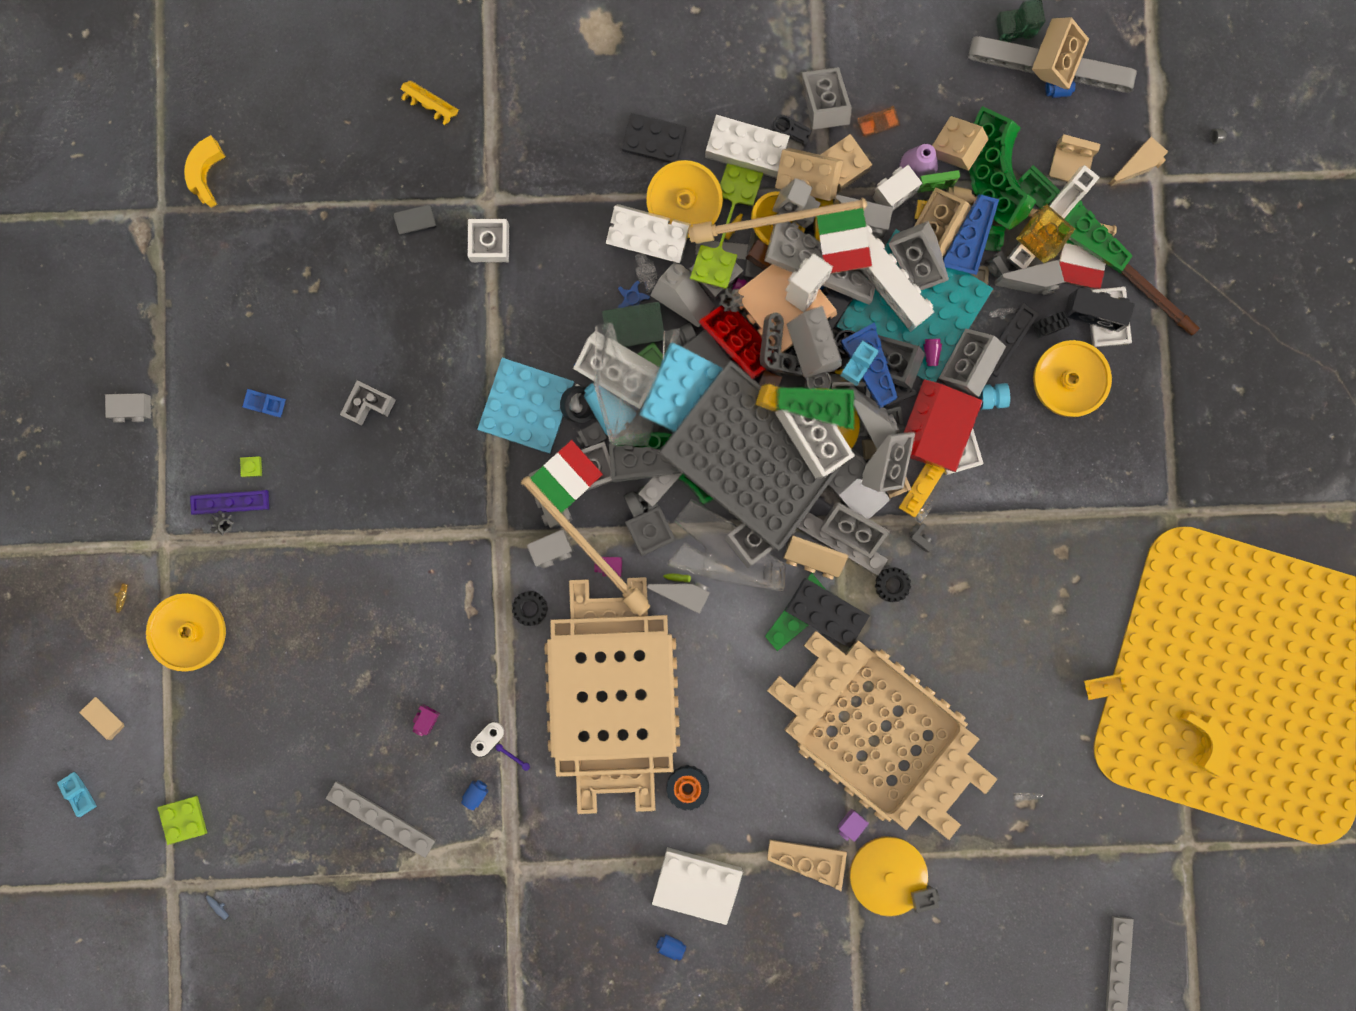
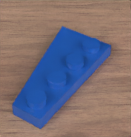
M978 195L943 257L945 267L977 275L999 199Z
M874 322L843 339L841 344L850 359L862 341L879 350L863 375L862 380L878 407L882 408L898 397L891 374H889L887 361L883 354L882 344Z

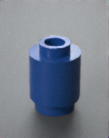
M1072 81L1069 90L1046 82V95L1052 98L1071 96L1072 92L1075 91V81Z
M477 780V782L472 781L462 796V805L470 810L478 808L488 793L487 785L480 780Z
M665 934L664 937L660 936L656 948H658V953L668 958L681 960L686 945L682 941Z

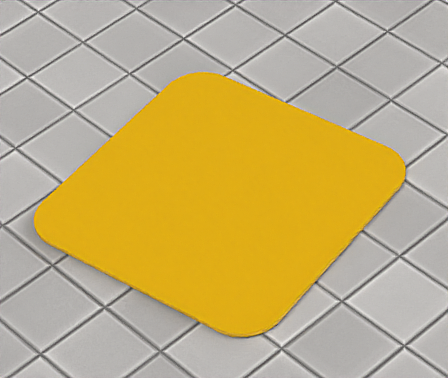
M1177 527L1165 531L1156 538L1148 551L1113 675L1124 673L1128 689L1127 693L1106 697L1096 732L1094 757L1099 769L1109 780L1120 786L1303 842L1319 845L1328 844L1340 839L1351 828L1356 817V577L1193 527ZM1194 711L1203 717L1204 715L1210 716L1224 728L1230 742V759L1221 778L1212 775L1197 765L1205 752L1206 741L1201 731L1180 718L1183 712L1191 713Z

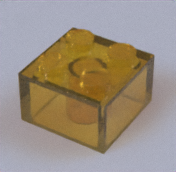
M1046 204L1033 214L1016 239L1040 261L1047 263L1058 255L1075 228Z

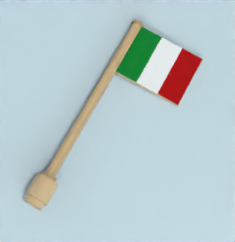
M953 186L948 187L946 191L965 200L970 205L974 204L977 196L972 194L971 189ZM1032 209L1028 216L1039 219L1044 211ZM1101 224L1108 229L1111 236L1116 234L1117 227L1115 225ZM1064 237L1059 260L1064 282L1092 289H1101L1106 264Z
M864 198L858 201L716 226V224L712 225V222L709 221L693 224L692 227H688L691 243L696 242L697 244L714 241V236H718L721 233L817 216L823 260L832 266L831 274L872 267L864 215L867 202Z
M571 440L534 475L523 478L521 485H524L620 589L624 596L622 601L634 614L637 613L641 616L650 608L649 600L637 587L634 589L629 588L561 514L603 475Z

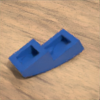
M247 389L242 408L281 418L286 399Z

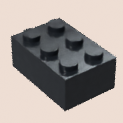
M1081 287L1069 295L1065 313L1069 319L1119 332L1129 326L1135 303L1129 302L1130 300L1124 297H1118L1117 299L1111 297L1109 293L1092 292L1091 288Z

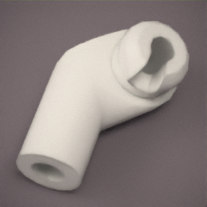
M581 393L575 394L570 401V410L575 413H580L583 409L578 398Z

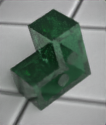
M1042 0L1024 1L1019 9L1000 12L996 18L999 40L1012 42L1017 38L1031 39L1035 37L1046 21Z

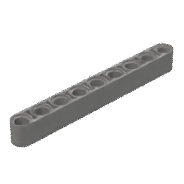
M976 36L972 38L968 58L977 62L1035 74L1032 68L1040 49ZM1081 58L1073 80L1077 83L1110 90L1132 92L1137 71L1128 67Z

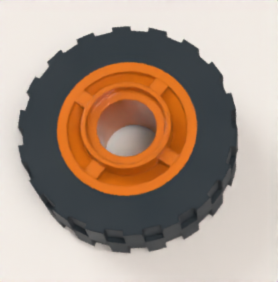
M686 765L685 767H679L677 770L675 769L667 782L666 791L668 799L678 809L691 811L699 808L708 797L709 781L707 776L704 775L701 769H697L695 766ZM687 783L691 784L693 790L685 792L682 786Z

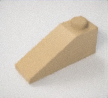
M1150 137L1108 184L1112 186L1146 173L1155 166L1159 168L1166 160L1164 156L1168 151Z

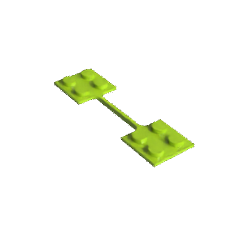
M727 163L720 184L723 198L732 202L726 224H730L736 204L754 205L763 177L762 172ZM723 233L720 244L716 248L700 245L690 276L691 280L724 289L728 288L738 255L722 249L726 233Z

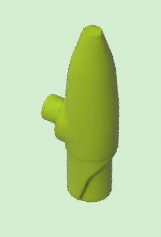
M674 573L663 575L664 578L672 581L690 582L691 580L690 575Z

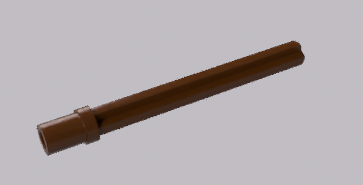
M1129 263L1126 265L1121 273L1170 316L1179 327H1182L1191 336L1200 329L1187 314L1185 315Z

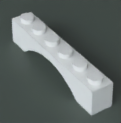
M1085 165L1080 167L1006 259L1019 270L1027 268L1058 225L1100 177Z

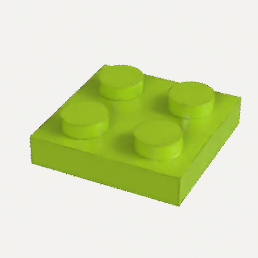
M198 796L158 807L167 845L207 833Z

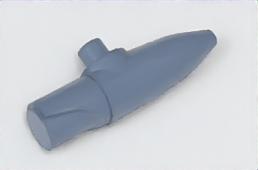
M206 896L208 904L223 920L229 917L223 906L225 904L223 902L220 904L212 897Z

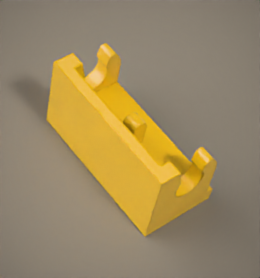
M1124 673L1084 681L1088 700L1127 693L1128 690Z

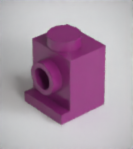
M602 557L615 573L622 577V557ZM595 563L594 572H600L602 576H607Z
M423 704L419 707V710L422 712H418L413 720V723H415L413 732L420 736H427L430 734L440 713Z

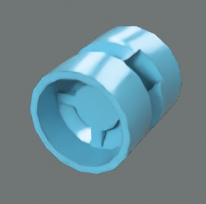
M1007 383L995 384L994 387L990 384L985 385L978 399L983 401L980 409H992L994 406L996 408H1008L1010 406L1009 385Z

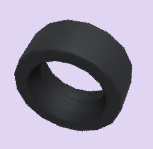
M572 386L562 394L560 409L568 420L586 423L595 416L590 406L580 416L574 415L570 411L571 398L577 393L585 394L584 390L586 387Z

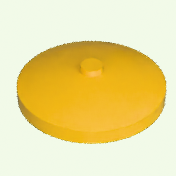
M690 160L675 161L661 168L652 178L647 190V208L649 213L671 218L668 224H672V221L675 219L690 223V227L693 224L709 221L714 225L723 205L721 185L714 173L706 166Z
M1069 340L1055 344L1042 354L1035 366L1033 383L1039 400L1047 409L1064 417H1080L1093 412L1103 404L1110 392L1112 375L1108 361L1097 348L1086 342Z
M177 594L166 598L152 611L146 626V640L150 652L162 665L176 671L197 670L211 663L220 653L226 637L225 621L220 610L210 600L196 594Z
M884 836L870 840L857 851L850 866V884L856 898L865 908L883 916H896L911 910L914 907L911 892L926 889L928 883L927 867L922 855L909 842L897 837Z

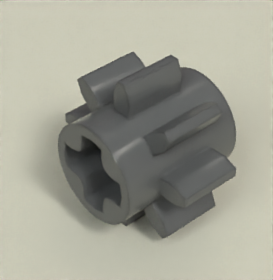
M731 288L725 289L726 294H720L721 302L719 305L725 307L724 311L731 310L732 312H737V307L743 306L742 298L744 296L738 293L739 289H734L733 291Z
M221 510L218 513L211 514L210 521L208 522L211 526L210 530L221 535L231 531L232 524H234L230 519L231 515L228 512L224 514Z

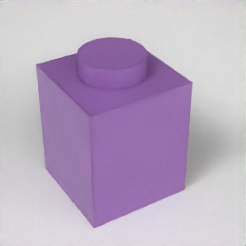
M851 808L837 827L840 830L839 834L847 841L851 839L855 842L869 823Z

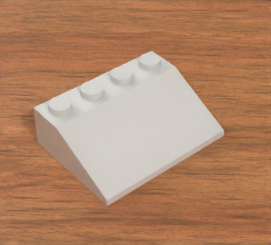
M667 847L652 905L727 925L743 872L742 867Z

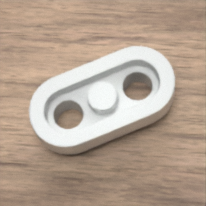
M497 722L488 724L472 741L471 751L473 754L485 756L503 737V726ZM491 729L497 731L496 736L490 734ZM479 743L483 744V750L477 748Z

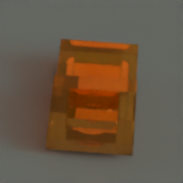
M894 106L877 113L872 112L857 119L863 137L900 125Z

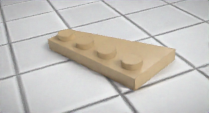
M769 840L768 861L842 891L846 851Z

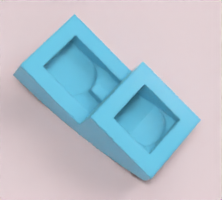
M862 341L840 376L857 386L879 350Z
M76 772L57 782L64 799L69 800L77 817H82L97 807L91 794Z

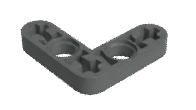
M779 313L767 315L763 324L760 352L761 366L767 370L803 377L802 369L796 368V365H800L798 357L781 353L783 317ZM770 336L775 339L774 346H771L768 342ZM767 357H769L772 360V363H770V361L767 360ZM784 359H787L790 363L788 369L783 366Z

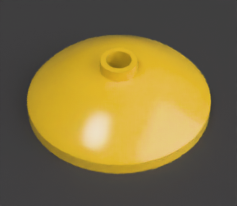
M769 192L760 197L752 209L751 220L777 215L773 211V207L780 192ZM773 225L753 228L759 239L769 245ZM798 225V229L804 233L805 228Z

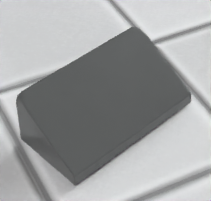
M431 205L393 213L399 235L436 226Z

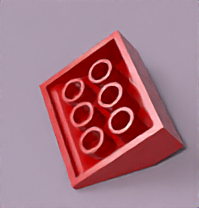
M721 305L700 319L699 323L752 379L760 376L764 370H767L760 364L762 336L739 311H724L725 307ZM767 357V360L770 361V363H772V360L769 357Z
M924 379L904 433H915L910 459L956 472L983 401L943 384Z

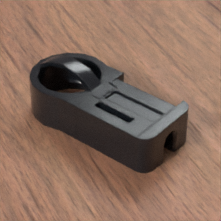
M779 115L772 124L773 131L789 135L790 139L800 144L802 143L801 146L807 143L812 132L810 128L790 119L786 115ZM779 119L787 121L789 128L778 124L776 121Z

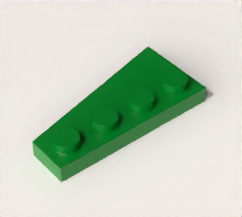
M1080 200L1068 213L1056 231L1121 273L1132 258V255L1116 238L1109 234L1108 229L1094 218L1095 215L1088 211Z
M776 389V409L846 429H854V390Z
M810 573L807 579L824 588L813 573ZM784 609L765 637L778 651L804 630L808 624L787 613Z

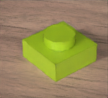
M261 457L240 458L241 477L262 476Z

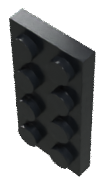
M805 577L785 609L787 613L848 648L852 647L870 617L867 613Z

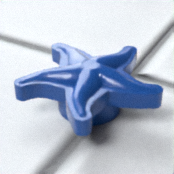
M636 281L630 290H625L621 286L618 288L624 297L623 303L618 305L619 309L632 306L635 309V313L639 314V302L644 299H650V296L639 293V281Z

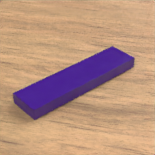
M268 490L191 495V515L218 513L219 510L223 513L269 510Z

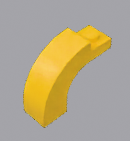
M211 135L200 141L191 150L185 163L184 173L188 189L194 195H197L203 204L206 203L208 206L213 207L217 205V202L207 186V172L214 163L226 156L218 142Z
M1194 711L1191 713L1183 712L1180 718L1201 731L1206 741L1205 752L1197 765L1212 775L1221 778L1230 759V742L1224 728L1210 716L1204 715L1203 717Z

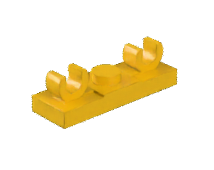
M408 81L402 84L401 90L405 92L402 95V100H407L408 96H411V105H415L419 101L426 109L436 110L434 119L437 120L442 115L444 117L443 125L448 124L450 118L457 115L459 109L416 83Z
M925 464L911 486L912 490L908 491L898 508L915 518L945 469Z

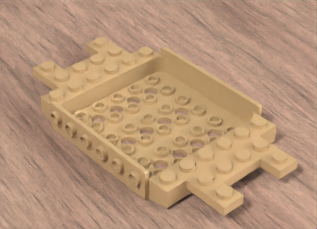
M647 577L627 578V586L632 589L637 587L647 598ZM569 580L571 619L551 620V639H548L547 643H545V655H548V662H545V672L549 678V682H546V693H549L547 713H550V721H547V731L550 732L551 740H548V752H551V757H555L556 777L576 776L577 814L597 813V794L624 792H635L636 812L655 811L654 773L673 772V753L676 752V747H680V735H676L675 728L679 727V715L675 716V708H679L678 696H674V688H678L677 677H673V669H677V657H673L672 650H676V638H672V634H668L667 615L648 616L647 610L639 616L630 610L622 601L623 598L590 599L589 580ZM599 651L606 654V660L603 663L595 660V654ZM617 651L625 653L626 658L623 662L615 660L614 655ZM635 651H644V660H635ZM583 652L586 654L587 660L585 663L580 664L576 661L575 656L577 653ZM638 689L646 691L647 696L644 700H638L635 697ZM619 690L626 691V700H617L616 692ZM581 691L588 694V700L584 703L577 700V694ZM605 691L608 695L607 700L604 702L598 701L596 698L597 692ZM641 728L648 731V737L644 740L637 737V731ZM625 729L628 731L629 736L626 740H620L617 737L619 730ZM606 730L609 733L608 740H599L598 732ZM587 731L590 735L589 740L586 742L580 741L578 738L579 732Z
M815 631L803 646L817 656L818 659L795 687H792L783 678L778 676L767 690L796 714L784 730L798 741L796 744L800 748L798 752L806 759L811 757L815 760L814 765L822 772L826 769L830 773L828 777L835 783H843L845 785L844 790L851 796L856 794L860 797L859 802L867 809L871 806L876 810L874 814L882 821L886 819L890 822L893 819L907 830L919 815L950 840L961 824L946 813L970 782L986 794L998 780L968 755L979 738L965 728L968 724L964 721L966 718L958 711L952 712L949 709L950 704L942 698L940 701L936 699L934 691L927 686L923 688L919 685L920 680L913 674L908 676L903 672L905 668L897 661L892 663L889 660L890 656L882 649L880 651L875 649L871 651L859 640H856L852 647L844 654ZM866 681H871L874 685L873 690L870 692L863 690V683ZM853 696L861 698L860 706L853 707L851 705V698ZM900 705L903 708V714L897 717L893 714V708ZM841 711L849 713L848 721L842 722L839 720L838 716ZM885 720L891 723L889 731H883L880 727L881 723ZM829 726L837 728L836 736L830 737L827 735L826 730ZM925 730L933 732V738L930 741L923 739L922 735ZM872 735H876L879 738L877 746H871L868 742ZM913 745L921 747V753L918 756L911 754L910 750ZM858 751H866L867 759L865 761L857 760L856 755ZM901 760L909 762V768L906 771H901L898 767ZM889 775L897 777V783L894 786H889L886 782Z

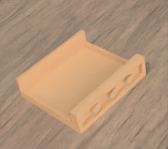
M772 264L739 289L738 293L744 297L742 298L743 306L738 307L740 310L745 309L748 313L746 317L752 325L757 324L760 328L757 331L761 336L763 334L765 317L772 313H779L784 319L781 353H784L793 346L787 324L803 312L785 300L787 295L786 288L790 283L788 280L792 272ZM819 289L816 299L806 311L823 306L827 319L829 317L832 319L837 315V310ZM770 336L768 340L771 342L770 345L774 346L775 339Z

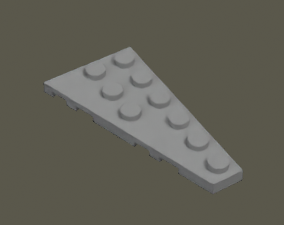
M794 222L777 223L773 226L764 261L792 273L794 271L798 272L804 259H809L813 254L823 260L821 243L810 234H805L799 230V226ZM852 270L832 273L823 284V286L868 305L873 300L876 286L858 271L854 272Z

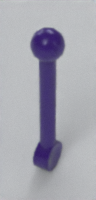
M501 744L496 745L495 749L497 751L503 752L520 764L523 770L527 771L530 768L529 763L519 760L505 750Z

